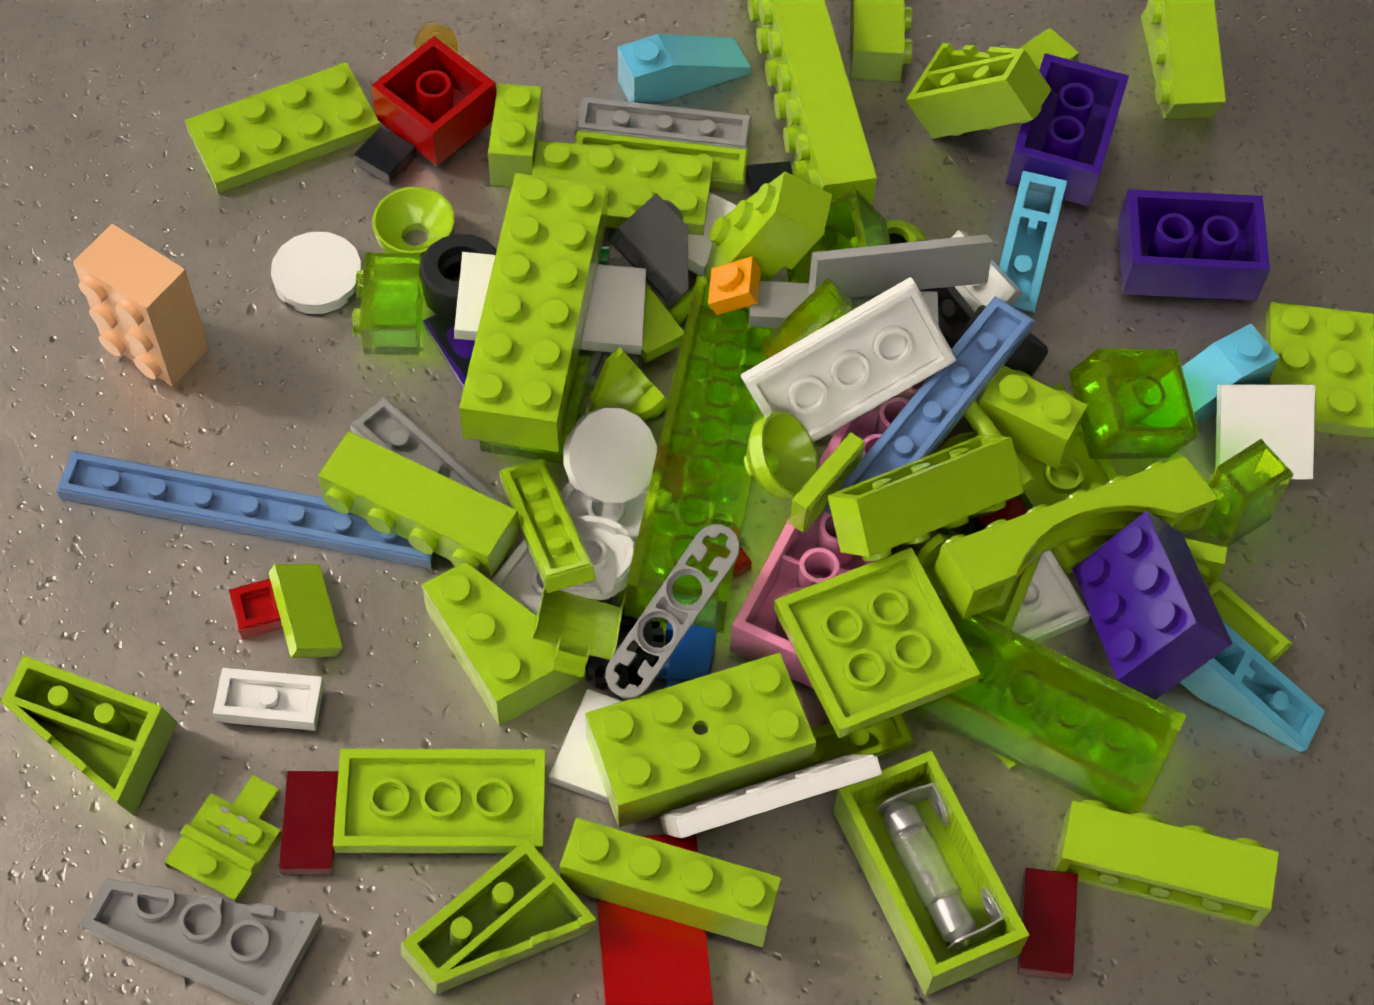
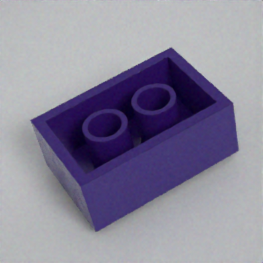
M1045 53L1039 71L1050 86L1051 91L1042 104L1038 116L1034 120L1021 125L1005 184L1019 187L1023 171L1066 180L1067 184L1063 200L1090 207L1129 75Z
M1128 189L1118 218L1122 294L1257 301L1270 271L1263 196Z
M1148 511L1144 512L1072 568L1117 681L1153 701L1233 644L1183 534Z

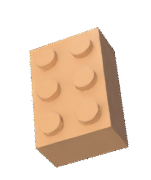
M111 224L73 261L80 279L78 286L87 298L90 306L89 315L96 323L100 333L98 339L102 346L111 354L117 357L123 354L134 361L136 367L148 378L154 380L158 377L173 387L209 350L186 270L114 224Z

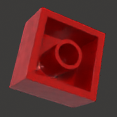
M435 36L371 85L375 115L379 122L400 138L414 145L416 151L435 166L441 164L493 121L497 94L496 82Z

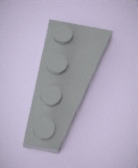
M107 878L81 921L80 927L85 933L244 1004L278 1005L323 920L320 913L277 910L276 906L254 903L252 906L224 901L223 897L205 894L198 897L175 893L173 889Z

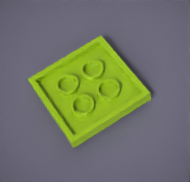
M1270 301L1266 310V342L1279 356V360L1267 385H1315L1314 432L1374 439V314Z
M912 547L780 597L774 601L773 609L838 738L978 683L980 672Z

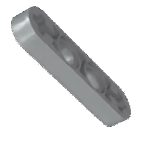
M712 524L704 527L696 535L615 652L606 668L605 679L608 687L616 695L623 698H635L643 695L650 688L732 569L739 556L740 545L736 534L730 528L721 524ZM720 535L728 538L725 546L731 553L726 559L717 556L708 569L718 574L710 582L700 570L687 566V563L692 557H695L701 564L708 553L707 547L703 544L708 537L712 540H717ZM683 576H693L702 584V595L694 604L683 605L674 598L673 586ZM655 618L668 620L673 628L671 641L661 648L650 646L644 638L646 624ZM636 641L645 652L658 656L659 660L652 667L645 659L637 672L643 678L642 683L638 687L629 684L625 689H622L618 685L621 676L615 671L620 664L630 666L638 656L637 653L629 651L632 643Z

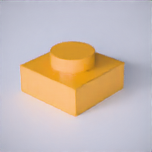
M753 256L711 268L708 305L716 315L758 304L761 266Z

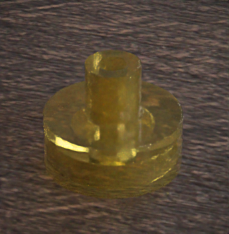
M431 21L425 23L416 32L414 38L415 50L435 36L453 51L458 52L457 37L451 27L443 22Z

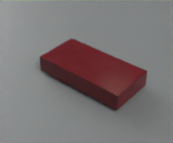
M287 771L279 860L281 875H334L335 850L333 838L338 771Z
M1025 868L1022 883L1021 920L1029 933V937L1018 956L1017 974L1071 980L1074 971L1078 874Z

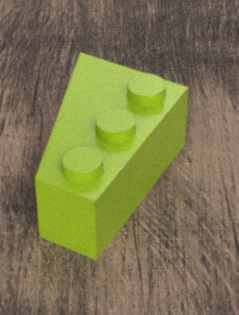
M1148 0L1147 7L1140 17L1156 83V102L1158 105H1161L1164 120L1215 117L1226 103L1215 0Z
M942 43L905 101L932 139L950 135L959 136L966 132L982 129L991 130L1008 124L1030 122L1040 113L1041 106L1050 93L1051 88L1025 49L990 47L987 52H979L975 45H965L962 50H955L951 43Z
M785 171L769 184L764 183L758 192L746 201L741 200L735 209L727 215L718 217L709 234V241L712 242L699 299L708 303L711 268L753 256L761 266L760 281H773L771 279L783 266L792 270L824 235L833 194ZM749 306L728 313L746 320L749 316Z
M466 561L422 584L427 613L499 726L585 679V673L583 678L553 670L557 647L544 641L533 639L537 620L536 615Z
M23 655L0 701L133 816H135L178 723L162 706Z
M526 838L401 943V955L432 993L437 995L591 932L597 919Z

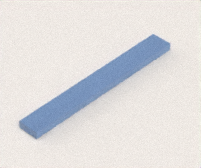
M73 450L57 488V494L62 500L423 568H432L436 554L434 552L432 554L420 552L407 539L393 532L390 534L381 533L371 527L366 519L356 514L337 512L324 501L323 497Z

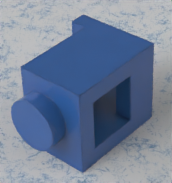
M669 621L666 627L665 646L673 637V628ZM692 625L658 675V677L666 678V688L711 674L716 648L717 629Z

